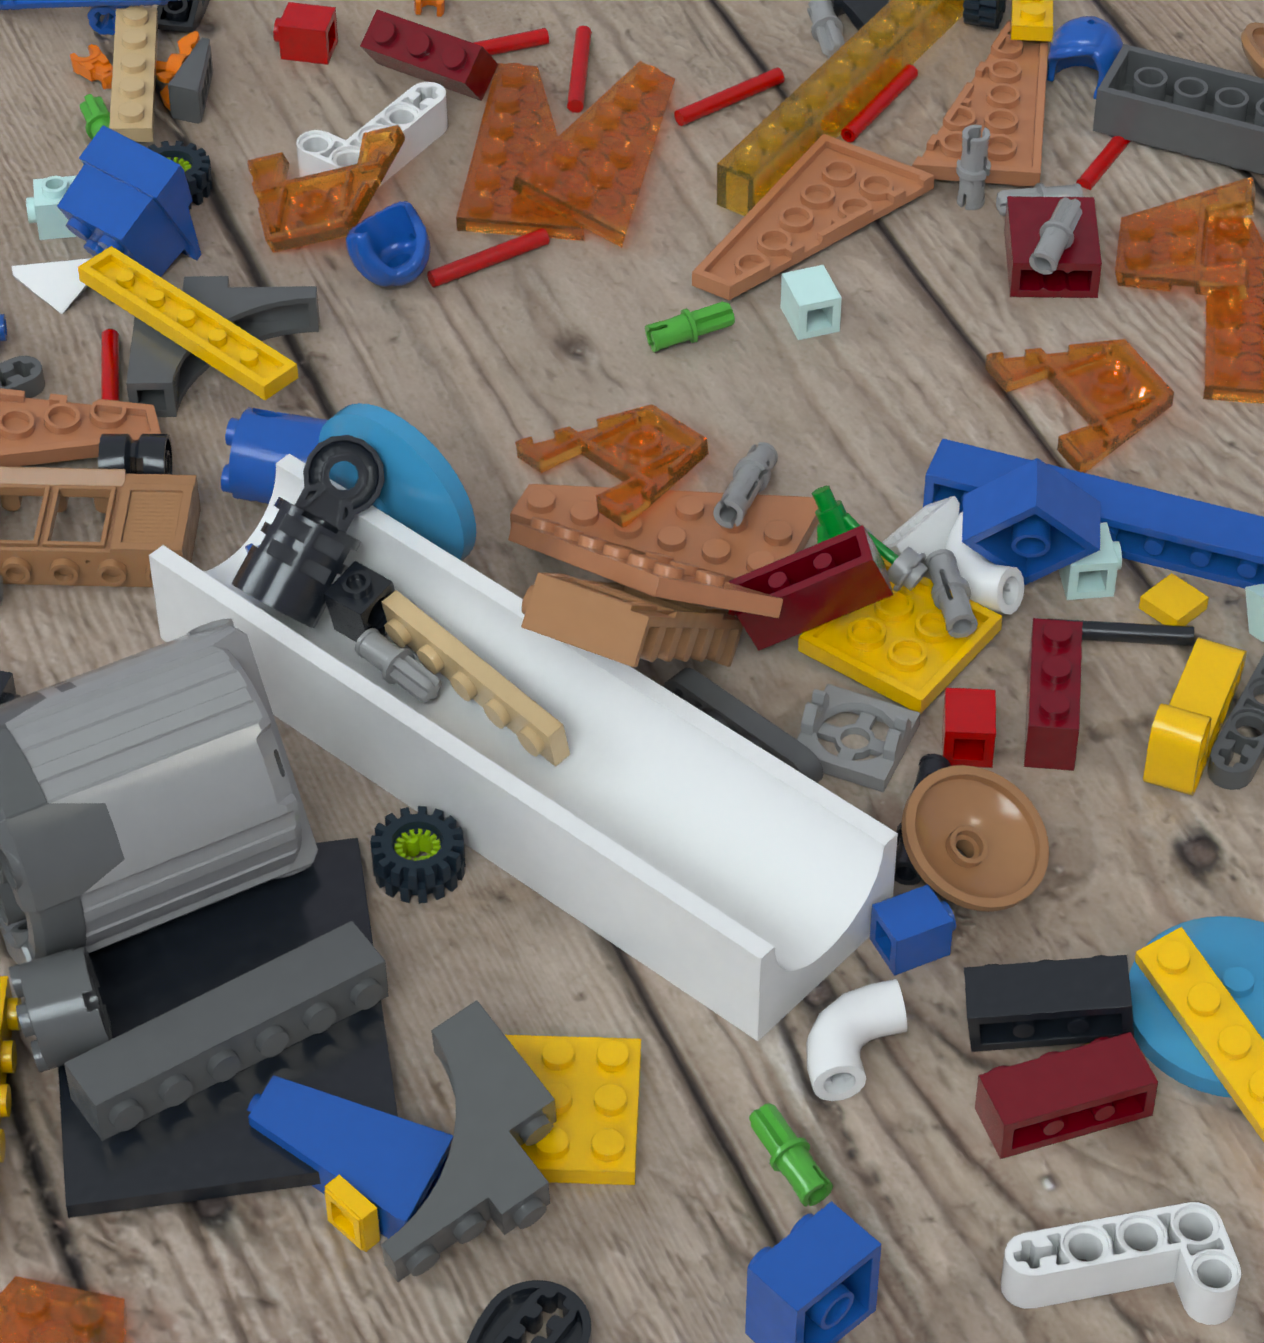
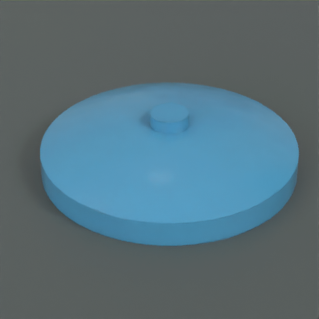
M363 403L344 407L324 424L320 432L319 443L332 436L350 435L364 440L376 450L383 463L384 483L380 496L372 504L374 507L461 561L471 553L476 541V521L469 497L451 465L420 431L386 409ZM340 461L334 464L329 473L330 479L345 489L351 488L356 483L358 477L355 466L347 461Z
M1228 916L1193 919L1163 931L1148 942L1147 945L1182 927L1264 1040V922ZM1134 960L1130 969L1129 980L1134 1039L1140 1050L1157 1068L1174 1080L1204 1093L1232 1098Z

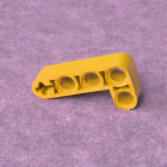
M1202 638L1196 640L1170 704L1161 703L1155 715L1148 742L1143 776L1144 782L1192 796L1195 794L1209 760L1211 749L1217 740L1241 680L1247 651Z

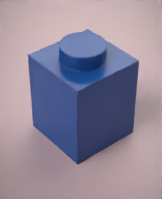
M928 884L872 905L870 940L894 976L950 955L952 932L956 929L955 916L949 904L945 901L940 902Z

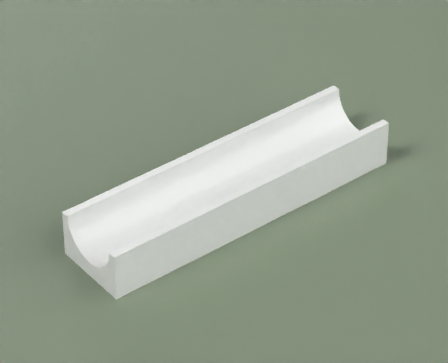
M288 454L276 463L273 493L259 525L244 545L226 561L210 570L202 571L164 545L149 555L160 637L163 641L169 642L187 635L192 629L213 621L232 619L234 627L243 631L248 636L273 715L418 812V806H427V815H432L435 808L444 811V820L451 815L456 820L457 827L461 826L464 844L756 1041H759L870 937L872 905L893 897L898 833L634 668L522 628L521 625L524 619V614L521 610L522 598L373 505L356 514L346 533L360 540L361 544L357 551L350 550L343 564L349 567L354 561H357L391 580L395 590L400 592L564 725L570 755L556 767L540 754L535 757L528 753L519 742L517 735L506 726L503 729L495 726L485 714L482 706L473 699L466 701L461 698L452 687L450 680L440 672L434 674L442 683L438 690L439 695L434 700H428L425 703L419 701L397 683L389 684L386 682L379 669L357 655L355 652L356 642L334 630L327 606L315 628H311L232 585L234 577L247 556L245 546L251 543L256 546L260 545L266 535L260 531L265 521L272 524L279 509L274 504L278 497L295 505L304 488L303 470L305 463L291 454ZM330 479L332 485L335 488L340 490H346L344 487ZM340 574L336 575L333 583L341 576ZM387 634V635L385 636V638H387L389 641H391L393 644H395V643L393 642V640H392V639L389 637V635ZM406 645L404 648L411 650L414 653L415 660L424 666L419 660L417 653Z

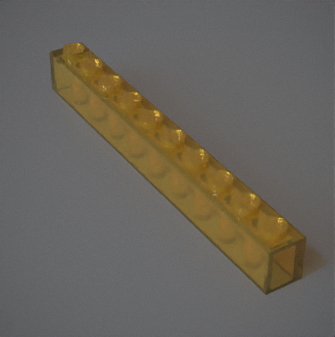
M891 0L717 163L716 205L745 216L822 134L837 138L841 134V130L907 64L913 65L963 16L964 0Z

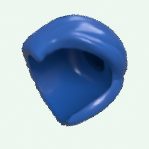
M1082 16L1065 22L1055 31L1051 39L1047 81L1053 82L1058 72L1072 66H1085L1095 69L1099 73L1093 97L1096 99L1097 89L1123 46L1120 35L1110 23L1095 16Z
M408 201L394 203L376 212L373 216H369L353 227L346 237L347 251L355 268L363 277L378 286H402L411 283L423 273L429 261L431 246L426 227L412 204Z

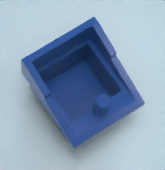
M103 125L80 155L79 159L84 165L57 205L69 220L66 227L76 236L86 241L84 249L93 257L112 246L160 277L180 253L197 261L201 256V251L188 207L192 202V197L182 166Z

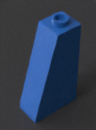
M275 1075L272 1076L262 1094L257 1093L253 1096L247 1111H251L248 1116L251 1127L319 1172L321 1184L312 1185L314 1188L325 1195L324 1186L340 1174L374 1204L378 1211L380 1234L388 1239L416 1214L429 1197L443 1171L453 1140V1135Z

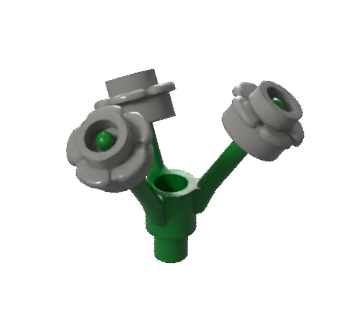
M823 486L812 492L818 507L815 514L820 523L817 526V544L861 526L846 512L842 501L835 500L830 486ZM865 528L880 555L892 564L887 574L889 581L895 585L893 590L897 592L903 586L910 591L913 590L929 569L923 564L926 558L925 553L918 554L908 546L898 556L879 541L869 529Z

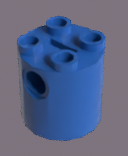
M248 407L242 413L240 419L231 418L225 434L226 445L231 446L229 464H226L222 471L221 490L232 493L233 497L237 499L269 504L275 484L276 463L288 454L306 463L308 455L319 443L321 429L328 420Z

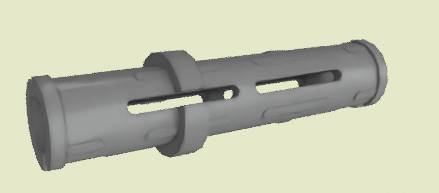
M759 442L758 447L755 444L752 445L747 456L739 460L735 466L733 480L730 482L721 500L716 504L713 512L715 520L722 527L730 529L734 527V523L736 526H739L757 494L763 491L770 482L771 469L777 463L778 454L769 443Z

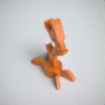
M193 31L177 41L180 54L172 53L167 62H156V77L159 81L169 84L200 40L198 31ZM91 44L88 46L90 54L88 57H79L75 53L70 54L73 71L76 74L85 77L91 82L95 80L101 81L103 89H112L113 66L97 45ZM167 84L160 91V95L164 105L170 110Z

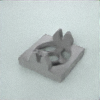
M827 684L824 691L814 689L812 703L807 702L801 721V732L796 740L808 747L817 756L823 767V773L884 792L920 725V712ZM848 711L859 715L855 724H848L841 728L824 722L829 717L840 712ZM875 721L886 723L889 726L885 741L875 739L874 733L871 731ZM857 734L865 737L869 744L861 749H851L844 746L841 740L847 735ZM818 738L835 743L839 754L835 756L827 752L819 743ZM870 754L877 756L873 759L854 761L857 759L866 758Z

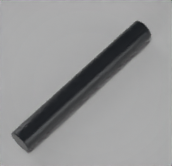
M1066 620L1083 622L1082 640L1193 646L1194 626Z

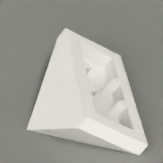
M91 258L12 266V273L16 280L63 314L87 289L88 286L79 279L78 267Z
M955 496L927 504L882 543L898 556L908 546L918 554L925 553L926 558L934 551L945 549L950 531L959 516L960 503Z

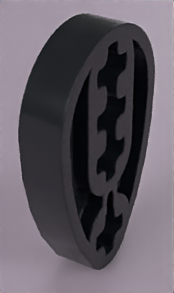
M543 1280L520 1282L502 1290L490 1301L477 1320L467 1343H526V1331L536 1334L541 1330L543 1326V1311L552 1314L557 1308L563 1310V1318L558 1315L550 1317L546 1324L547 1338L536 1336L531 1343H592L591 1318L584 1302L567 1287Z

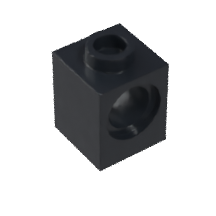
M354 561L324 593L334 630L357 642L363 632L370 628H376L385 637L387 632L384 625L387 623L381 601L395 591L393 582Z

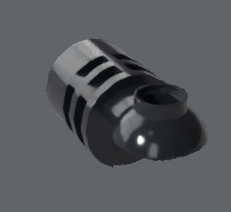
M350 435L332 436L318 443L307 457L303 470L304 488L295 505L278 497L274 504L279 509L272 524L265 521L260 530L266 534L259 547L256 545L251 546L231 583L255 599L311 628H315L327 606L324 593L330 588L336 575H342L348 568L343 563L350 550L357 551L361 544L360 540L346 533L356 514L370 508L380 496L384 483L383 463L376 450L364 440ZM340 461L350 462L357 470L358 477L356 483L346 490L335 488L329 477L331 468Z

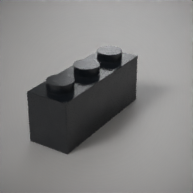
M1097 955L1091 958L1046 959L1028 963L987 964L977 967H964L967 1022L971 1052L1084 1044L1101 1037L1112 1038L1129 1032L1134 1037L1127 955Z

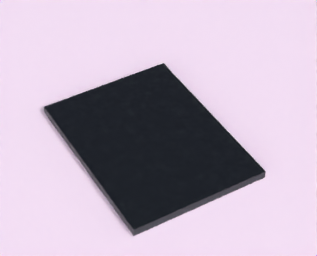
M358 838L316 843L318 851L314 862L310 867L299 873L273 879L90 953L89 955L100 984L98 990L102 1003L107 1008L113 1037L115 1038L350 921L354 922L373 945ZM381 1000L373 1007L361 1010L331 1025L324 1032L313 1034L289 1046L278 1055L266 1058L236 1073L229 1080L218 1082L189 1097L183 1103L169 1107L139 1122L134 1128L122 1131L104 1141H101L71 1099L65 1065L58 1067L65 1201L68 1218L321 1184L317 1170L249 1125L248 1116L251 1111H247L253 1096L257 1093L262 1094L272 1076L275 1075L398 1117Z

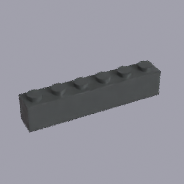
M350 921L65 1062L71 1099L101 1141L122 1131L130 1130L139 1122L169 1107L183 1103L189 1097L218 1082L227 1081L236 1073L266 1058L278 1055L289 1046L313 1034L324 1032L331 1025L361 1010L373 1007L380 1000L389 996L386 962L354 922Z

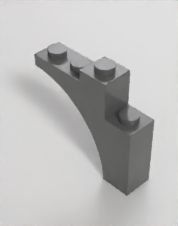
M229 276L184 277L183 292L260 341L283 335L319 332L320 317L317 286L230 287ZM135 317L126 382L129 402L154 405L157 417H177L178 408L186 392L211 365Z
M477 1000L431 1030L434 1053L441 1061L448 1075L455 1096L456 1119L454 1135L448 1159L429 1197L416 1214L398 1232L381 1244L385 1266L397 1282L409 1274L419 1276L428 1271L437 1263L441 1252L457 1241L460 1244H464L473 1240L485 1229L489 1219L492 1218L505 1235L517 1226L520 1229H524L537 1222L546 1212V1206L550 1204L549 1182L522 1149L521 1145L524 1143L527 1146L534 1145L550 1133L553 1123L557 1121L555 1099Z

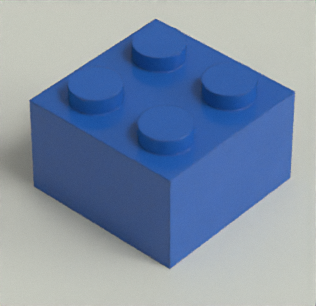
M1036 458L963 495L962 543L996 565L1017 567L1024 578V585H1027L1100 550L1101 503L1043 461Z
M832 1201L815 1215L809 1213L803 1216L794 1225L787 1237L773 1248L767 1246L761 1249L752 1258L747 1267L745 1334L755 1343H837L876 1311L881 1243Z

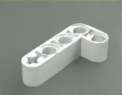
M422 82L412 86L347 140L322 130H311L301 134L296 142L301 182L343 202H358L365 199L446 132L448 119L445 88L435 82Z
M1188 1202L1026 1232L1014 1236L1007 1243L1004 1252L1001 1292L1011 1304L1026 1309L1174 1282L1187 1314L1199 1323L1217 1325L1227 1321L1232 1316L1241 1279V1268L1218 1213L1206 1204Z

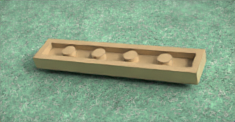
M142 6L116 8L109 128L135 142H153L158 13L157 8H144Z
M397 590L381 601L387 620L384 627L393 642L401 648H404L406 645L417 653L424 667L433 674L440 672L450 680L452 687L461 698L466 701L473 699L482 706L485 714L495 726L500 729L506 726L515 733L519 742L528 753L535 757L540 754L555 767L570 755L564 725Z

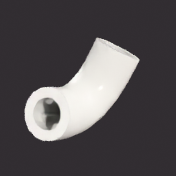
M961 512L950 531L945 549L952 551L956 557V564L960 575L968 582L971 590L970 600L996 613L1011 615L1018 609L1023 599L1024 578L1017 567L991 563L962 543L963 512Z
M897 979L869 984L844 993L819 1013L806 1042L807 1070L816 1096L823 1100L840 1101L860 1092L866 1082V1075L860 1058L862 1047L869 1041L879 1037L907 1032L905 1005Z

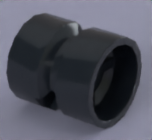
M102 434L99 443L98 469H125L126 474L172 475L173 458L170 435L141 434L138 441H134L130 434ZM137 458H143V470H137Z

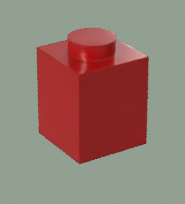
M288 2L282 17L276 18L273 30L274 41L279 42L281 59L328 65L338 43L336 7Z
M945 687L942 720V756L950 762L951 766L966 765L993 768L996 739V690Z

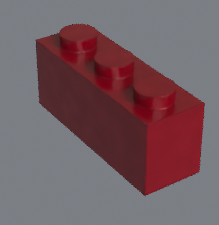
M378 9L360 45L379 65L427 82L438 83L446 89L482 101L498 66V63L478 44Z
M864 525L728 581L729 583L783 599L779 618L735 611L737 618L758 651L893 596L884 560Z
M1033 618L1028 659L1024 767L1074 771L1080 728L1083 622Z
M1129 1032L1112 1038L1101 1037L1087 1045L1062 1052L1051 1051L1037 1059L1016 1065L998 1066L987 1073L978 1075L975 1110L1000 1159L1153 1116L1158 1080L1133 1035Z

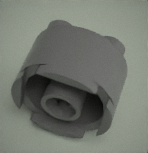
M85 946L77 949L71 948L9 967L12 985L17 998H25L23 1004L16 1006L22 1032L25 1038L35 1035L37 1039L31 1041V1048L40 1073L64 1066L65 1062L114 1038L107 1008L102 1003L98 990L100 984Z

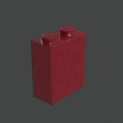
M1007 196L1004 235L1010 297L1098 298L1102 260L1094 197H1066L1070 200L1075 198L1081 202L1080 208L1083 212L1073 231L1074 241L1069 248L1064 250L1056 270L1052 274H1041L1030 266L1029 258L1041 238V226L1050 220L1058 202L1064 197Z

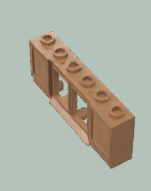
M0 466V498L4 509L17 511L20 508L22 496H43L34 539L0 540V575H2L3 584L153 587L149 555L162 545L190 563L192 562L201 511L197 475L126 474L125 469ZM69 497L94 498L96 510L106 514L100 542L51 541L57 512H64L67 509Z
M538 572L534 585H531L524 595L521 607L524 614L522 628L631 667H637L640 658L650 662H654L656 658L671 662L673 658L683 662H687L689 658L699 662L707 659L731 667L743 629L739 619L728 614V609L654 597L618 582L581 580L567 574Z

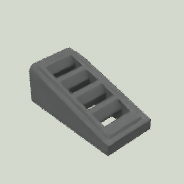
M202 37L168 84L170 110L173 119L196 124L202 121L213 75L210 39Z

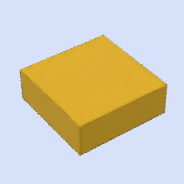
M1171 573L1140 596L1139 609L1163 625L1185 626L1207 609L1209 597Z
M339 1174L324 1186L328 1221L361 1251L367 1252L380 1241L377 1207Z

